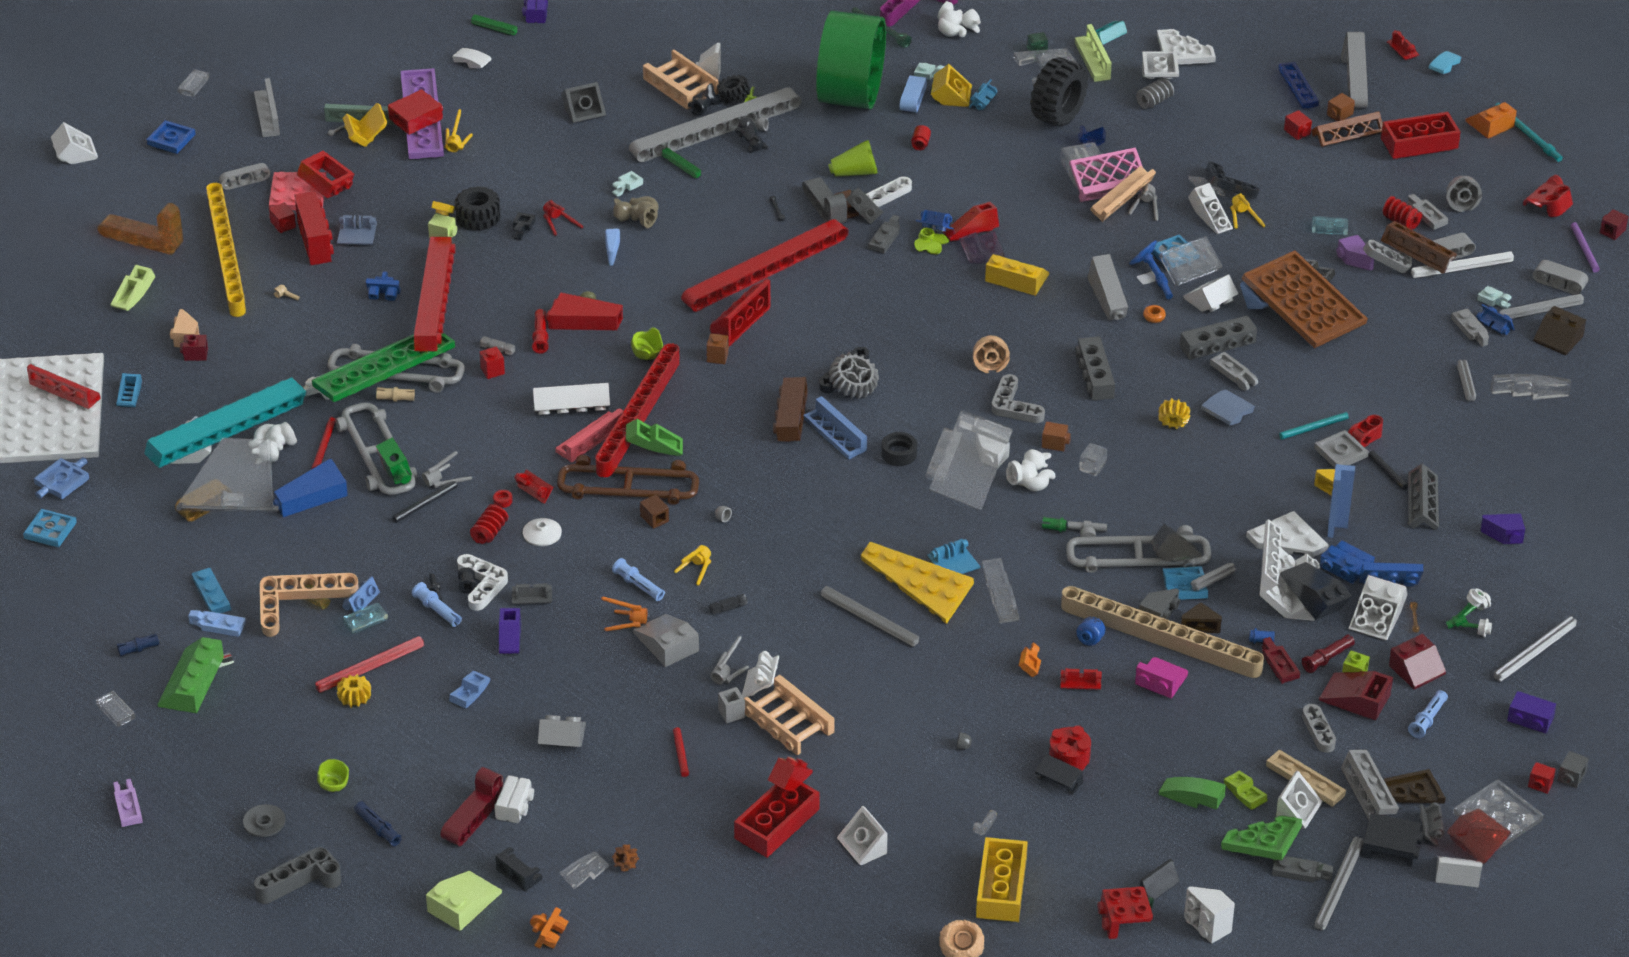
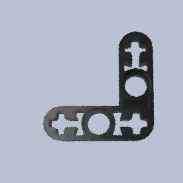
M1208 162L1205 172L1210 184L1234 193H1241L1250 198H1257L1260 191L1257 186L1227 177L1220 164Z

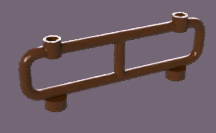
M579 455L576 458L575 464L563 466L557 478L558 488L565 493H572L574 499H582L584 494L646 498L656 494L659 498L668 499L670 504L676 505L679 503V499L693 498L699 488V477L696 473L686 470V464L681 460L673 461L670 469L617 466L613 474L625 475L623 489L585 487L581 483H576L574 486L566 485L565 477L568 472L596 473V465H591V459L586 455ZM633 475L680 477L692 480L691 489L687 492H680L675 488L669 491L631 489Z

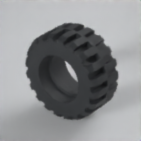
M1057 57L1048 61L1046 66L1042 67L1040 74L1037 75L1033 91H1031L1030 105L1031 111L1036 118L1061 127L1069 124L1075 118V115L1079 113L1087 94L1088 76L1082 65Z

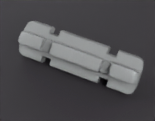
M483 336L480 340L481 347L493 348L497 346L501 353L505 352L507 355H513L515 352V346L507 343L506 345V342L496 339L491 340V338Z

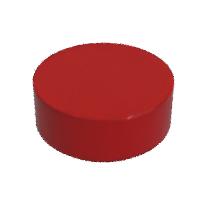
M499 490L493 495V503L501 508L509 507L513 502L512 493L507 490Z

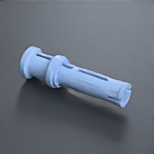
M620 558L614 563L612 572L623 577L626 583H633L656 601H660L663 598L665 591L639 574L638 569L628 565L625 559Z
M423 582L415 585L411 595L415 599L422 601L423 606L433 609L453 627H456V624H460L462 617L439 600L436 592L430 591Z
M1438 690L1426 708L1415 716V721L1408 726L1410 735L1419 739L1424 737L1426 729L1430 728L1433 724L1434 716L1448 699V695L1444 691Z

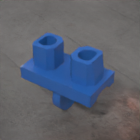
M385 271L382 272V276H376L375 279H366L369 299L377 300L379 299V293H385V299L395 301L397 294L401 293L399 280H394V277H388V273Z

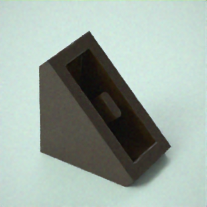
M1202 602L1184 613L1181 617V625L1204 633L1221 632L1222 616Z

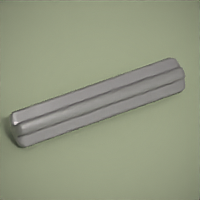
M1459 360L1457 367L1466 400L1475 401L1476 392L1468 362L1466 360Z
M1227 563L1191 582L1192 589L1194 591L1201 590L1235 573L1234 564Z

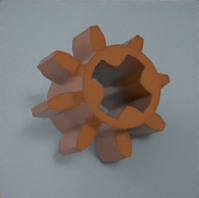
M629 844L616 847V852L612 856L615 863L614 867H621V871L636 868L635 864L640 859L636 853L637 849H630Z

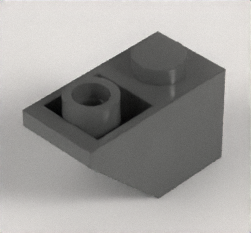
M1170 589L1148 593L1140 603L1139 610L1169 620L1171 612L1179 607V590Z

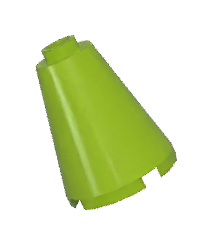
M869 140L836 156L828 164L830 173H834L835 177L878 174Z

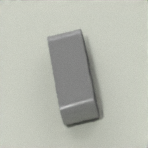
M1465 233L1433 240L1457 253L1455 259L1472 254L1476 248L1475 244Z
M1542 260L1533 272L1535 281L1571 294H1580L1588 282V276L1584 272L1549 260Z

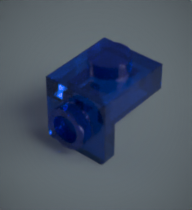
M1084 125L1080 126L1078 138L1087 149L1105 143L1106 131L1104 127L1087 132Z

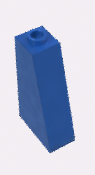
M329 459L274 491L275 500H273V505L276 511H280L281 515L286 517L348 496L347 483L334 461Z

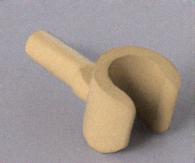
M282 284L274 288L276 291L274 296L276 298H280L283 295L295 300L300 298V296L287 291V288Z

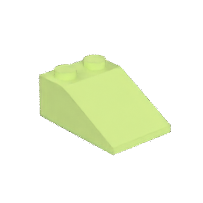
M467 871L439 882L426 894L427 912L461 931L502 893V890L473 872Z

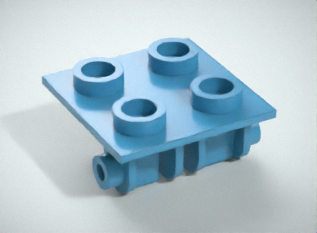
M961 538L955 541L954 544L950 542L948 545L944 544L941 547H935L933 551H930V554H927L933 564L961 574L980 568V565L966 549L968 547L966 539L963 540Z

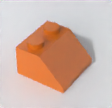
M1504 102L1466 118L1465 122L1489 139L1514 127L1517 110Z

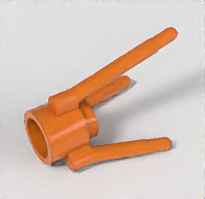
M601 597L603 601L630 608V611L616 609L614 613L630 615V621H633V623L606 627L605 631L640 627L641 624H646L647 608H641V605H633L612 598Z

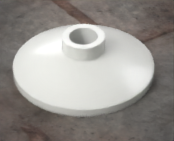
M548 518L534 519L523 528L524 539L535 546L551 545L557 542L562 534L561 526L556 521Z

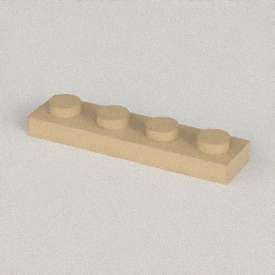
M1278 750L1266 762L1268 768L1288 780L1292 778L1296 771H1299L1319 798L1332 807L1346 794L1344 788L1281 750Z

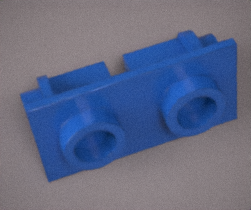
M926 209L921 212V220H916V222L922 223V227L932 229V226H936V230L945 232L946 228L954 229L949 227V224L952 222V216L948 213H937Z
M1481 305L1483 311L1482 313L1479 312L1476 316L1479 322L1488 327L1494 322L1491 328L1502 335H1507L1510 329L1515 330L1513 320L1508 315L1498 313L1492 306Z

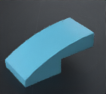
M1445 51L1437 56L1428 68L1441 74L1451 71L1452 65L1460 63L1461 56Z

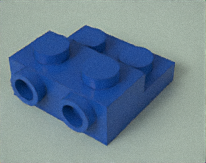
M1341 541L1336 546L1331 545L1321 555L1320 567L1353 584L1359 578L1363 563H1374L1375 557Z

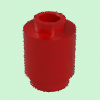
M918 125L915 127L911 139L912 147L915 150L921 151L928 146L931 130L927 126Z

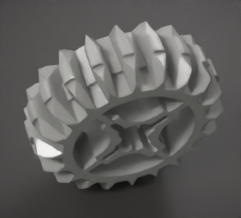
M850 352L846 355L842 353L840 357L835 358L830 366L828 375L830 377L829 382L833 383V388H838V393H844V397L849 395L851 399L855 396L858 400L861 397L866 398L868 394L871 395L877 387L879 380L878 369L875 368L874 363H870V359H864L863 355L860 357L857 353L851 355Z

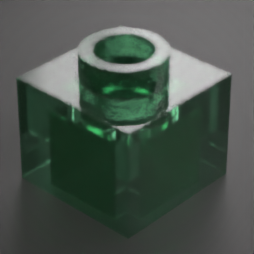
M1044 32L1028 35L1027 49L1031 56L1048 53V38Z

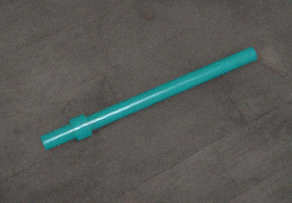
M1517 117L1515 118V126L1538 144L1545 154L1552 156L1558 162L1562 161L1563 156L1556 151L1554 146L1547 144Z

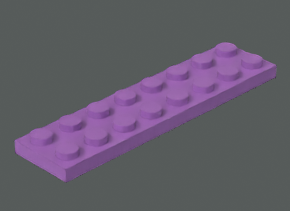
M435 68L401 71L403 98L422 89L438 102ZM440 121L410 135L407 134L409 159L444 156Z

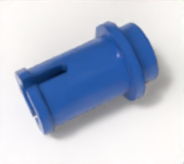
M1254 628V630H1250L1249 642H1253V644H1256V642L1263 643V639L1268 637L1274 642L1275 632L1260 631Z

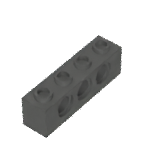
M1248 316L1192 329L1181 332L1180 348L1187 358L1191 360L1256 343L1257 328Z
M1100 336L1078 338V346H1075V355L1079 357V368L1083 369L1082 377L1083 381H1086L1087 393H1090L1092 401L1114 399L1115 382Z

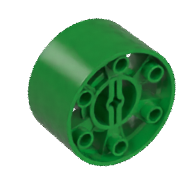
M833 10L829 12L823 28L817 63L816 91L820 103L864 109L873 108L881 84L885 59L886 23L884 17Z

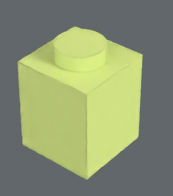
M436 213L428 223L429 237H453L457 233V226L453 217Z

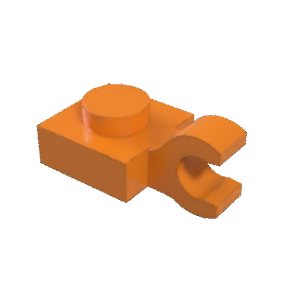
M1034 642L1030 649L1025 647L1021 652L1018 665L1031 677L1038 674L1041 660L1037 657L1040 648Z

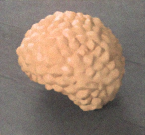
M955 920L945 925L942 931H940V948L945 957H979L983 953L984 935L976 923L966 920Z

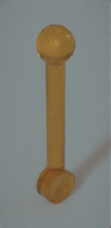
M1411 602L1410 609L1412 610L1414 623L1412 630L1417 633L1420 631L1416 614L1418 604Z

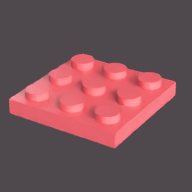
M274 172L269 208L285 202L291 210H296L294 194L316 191L317 198L321 197L323 208L324 196L298 177L297 172ZM320 172V173H322L324 176L327 177V173H326V172Z

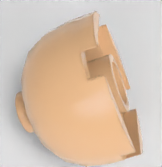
M989 335L982 337L976 342L973 348V359L975 366L980 371L989 373V370H996L997 373L1003 370L1009 363L1010 352L1003 339Z

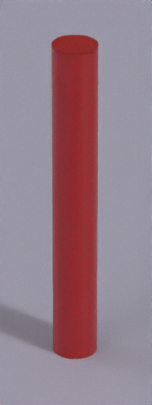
M676 727L673 729L680 772L682 777L689 776L682 733L681 729Z

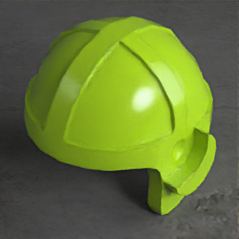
M652 327L649 331L636 332L633 335L631 347L635 357L642 360L657 358L663 348L662 338L658 329Z

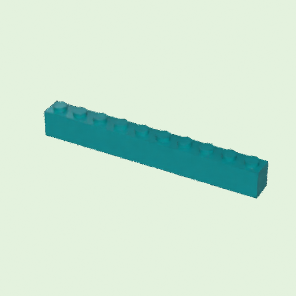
M292 377L285 381L282 380L278 384L253 393L246 398L239 399L232 404L225 405L216 411H211L186 424H181L177 428L165 431L161 435L151 437L147 440L144 454L158 468L163 467L303 405L306 390Z

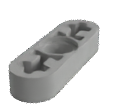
M259 163L224 172L220 175L219 182L223 189L230 190L265 181L270 177V170L266 164ZM243 174H249L246 179H240Z
M1307 704L1303 708L1302 719L1316 747L1324 753L1332 752L1335 749L1336 737L1321 708L1315 704ZM1321 726L1324 730H1316L1314 727Z

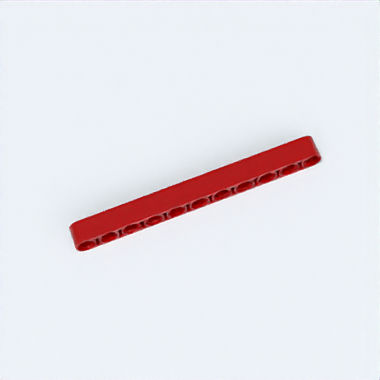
M832 219L688 288L683 292L681 300L693 311H699L845 240L849 231L836 219Z
M669 343L663 346L598 451L595 459L596 474L599 477L606 478L614 473L631 445V442L626 440V424L635 419L645 422L679 366L680 352L677 344Z

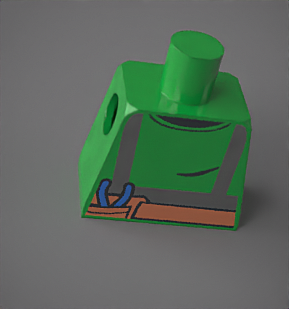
M393 437L376 445L383 468L395 484H407L410 482L412 473L408 461ZM391 455L396 459L394 462L390 460Z

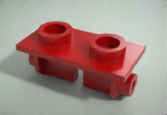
M1395 30L1392 32V40H1388L1387 43L1404 60L1419 56L1415 45L1405 39L1400 31Z
M527 469L524 473H517L514 477L519 488L544 504L554 488Z
M1065 668V670H1061V688L1101 689L1102 671H1098V669H1084L1083 673H1080V669Z

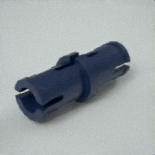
M154 633L140 638L137 636L133 640L118 643V653L120 656L137 651L139 653L143 649L158 646V636Z

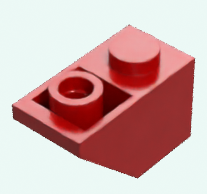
M778 757L768 781L784 790L794 791L812 774L813 770L808 768V763L797 758L795 760L791 757H787V759Z

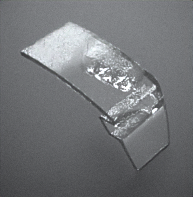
M961 410L953 430L944 427L925 475L926 478L933 480L929 490L981 511L1012 434V428Z

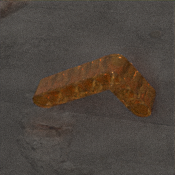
M167 203L158 213V226L109 214L97 228L98 232L106 238L166 254H173L183 243L180 211L173 203Z

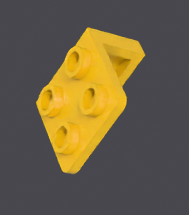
M378 103L360 121L349 114L342 118L345 124L344 127L349 135L348 138L353 143H359L364 147L372 142L375 136L387 124L382 107Z

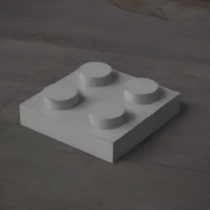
M1346 430L1316 442L1314 447L1334 468L1335 464L1351 465L1368 457V450Z

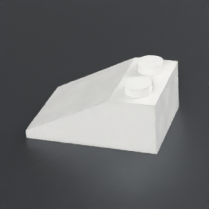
M1142 52V77L1154 79L1155 77L1166 79L1179 77L1177 52Z

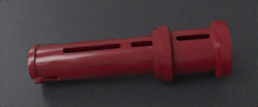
M1347 634L1328 647L1315 650L1311 656L1303 657V668L1308 673H1313L1319 666L1327 665L1332 657L1352 647L1355 644L1354 638Z

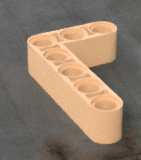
M353 573L280 575L262 578L260 581L262 633L268 637L278 634L280 629L279 600L350 597L359 589L357 576ZM347 583L354 584L352 587H346L345 585ZM309 584L314 586L311 589L305 588ZM327 584L334 585L332 588L325 587ZM288 585L294 586V588L290 590L285 589V587ZM267 586L274 587L272 590L265 589ZM268 604L274 605V607L270 609L266 608L265 606ZM270 622L275 624L272 627L265 626L267 623Z

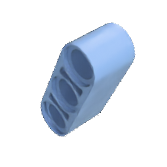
M909 76L900 100L901 111L918 112L926 91L927 78Z

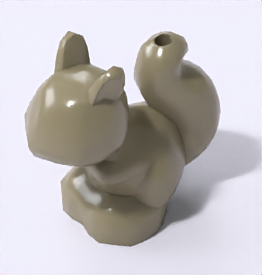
M649 196L631 198L630 203L614 198L613 214L618 221L623 222L631 217L633 221L640 220L641 225L645 228H650L655 223L659 206L654 198Z

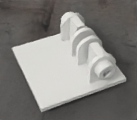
M762 651L759 654L756 667L748 670L742 693L743 698L753 696L762 689L769 688L774 683L779 655L771 657L767 651Z

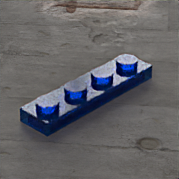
M1296 62L1279 64L1278 70L1302 109L1319 106L1317 96Z

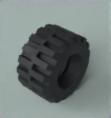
M480 186L470 187L459 192L455 198L457 222L460 223V226L465 227V229H472L474 231L489 229L499 222L501 217L500 198L492 189Z

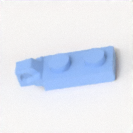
M191 610L188 615L189 624L197 625L202 631L236 637L240 636L246 624V619L243 617L209 611Z

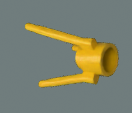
M458 109L451 136H449V128L446 129L444 148L450 152H457L459 149L463 150L464 145L473 136L470 133L461 143L460 137L456 135L461 109Z
M1240 193L1232 198L1233 205L1230 209L1235 229L1238 228L1236 211L1245 212L1246 210L1251 213L1262 227H1265V224L1252 210L1250 203L1245 199L1244 195Z
M700 545L681 560L682 564L674 572L678 573L691 561L696 565L704 564L696 582V585L699 586L708 565L711 563L709 559L711 551L708 547Z

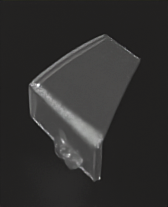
M222 438L177 504L176 510L275 513L279 511V506L273 505L271 441L269 439Z

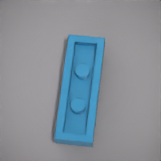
M211 568L191 573L192 579L210 612L223 613L231 610L230 603Z

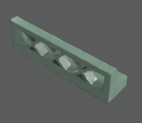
M325 104V121L344 122L342 118L346 114L360 121L373 106ZM381 106L387 120V125H394V122L389 119L388 107Z

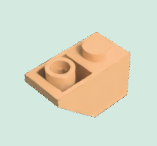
M179 309L178 316L174 318V328H171L170 338L173 339L174 347H180V342H183L184 335H199L198 322L183 309Z

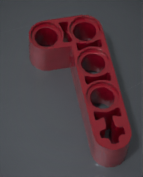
M481 767L475 776V790L443 825L440 833L442 839L458 846H462L495 809V804L503 788V777L501 774L485 767Z

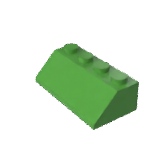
M202 637L185 648L158 702V707L191 713L198 712L224 658L222 640Z

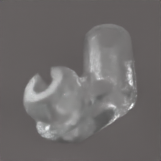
M989 810L982 823H974L973 832L979 833V835L986 834L994 824L997 812Z

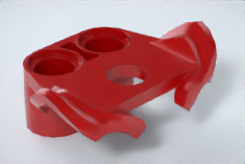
M1556 174L1551 176L1523 201L1524 206L1528 203L1540 208L1546 205L1547 213L1550 217L1562 215L1573 205L1570 187L1564 185L1562 179Z

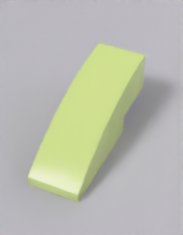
M135 265L130 276H125L110 304L111 307L126 311L131 309L152 284L155 278L152 269Z

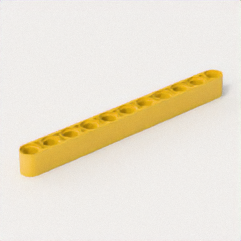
M210 183L206 187L229 313L234 317H240L246 313L245 299L223 187L220 183Z

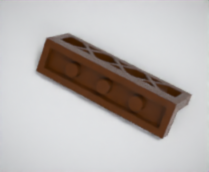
M1396 221L1387 225L1380 240L1442 274L1446 272L1450 261L1457 256V253Z

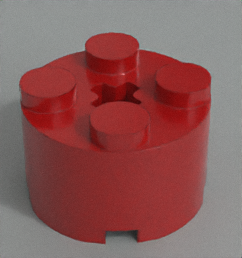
M1081 726L1054 729L1050 737L1049 756L1083 771L1090 762V736Z

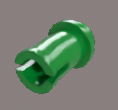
M1043 517V522L1050 524L1042 523V529L1058 530L1059 533L1066 531L1067 520H1064L1063 517L1061 519Z

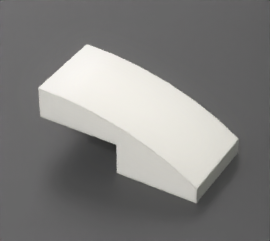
M462 48L452 56L454 62H467L469 68H482L491 61L490 56L468 48Z

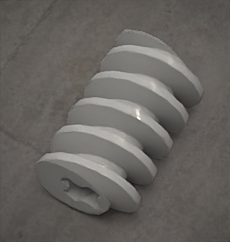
M1159 78L1137 92L1138 104L1143 109L1153 108L1155 105L1173 96L1174 87L1166 78Z

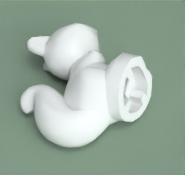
M948 1L940 8L937 16L939 20L938 28L943 35L947 37L957 35L961 38L965 37L966 29L964 27L972 29L976 33L980 32L978 27L981 23L980 17L974 9H970L962 14L961 10H953V4Z
M287 422L276 425L264 424L256 429L254 440L249 441L248 446L252 449V454H258L259 458L255 461V464L259 465L263 462L277 461L279 451L283 449V446L285 444L294 445L297 443V439Z
M1030 449L1024 453L1022 464L1015 460L1009 462L1006 469L1008 482L1011 485L1025 486L1027 489L1036 492L1045 489L1049 484V479L1053 480L1055 478V473L1049 469L1042 470L1039 474L1037 471L1048 467L1045 460L1049 459L1051 454Z

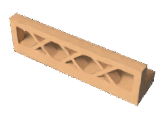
M1142 166L1138 167L1094 204L1090 210L1103 222L1144 188L1147 183L1151 182L1156 172L1154 169L1147 172Z

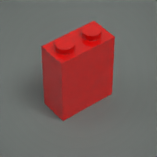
M422 89L388 105L389 119L408 135L443 119L442 104Z

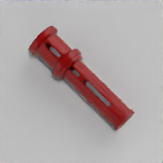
M543 309L535 311V331L532 334L534 341L532 349L539 354L545 353L549 347L547 342L549 335L546 332L547 313Z

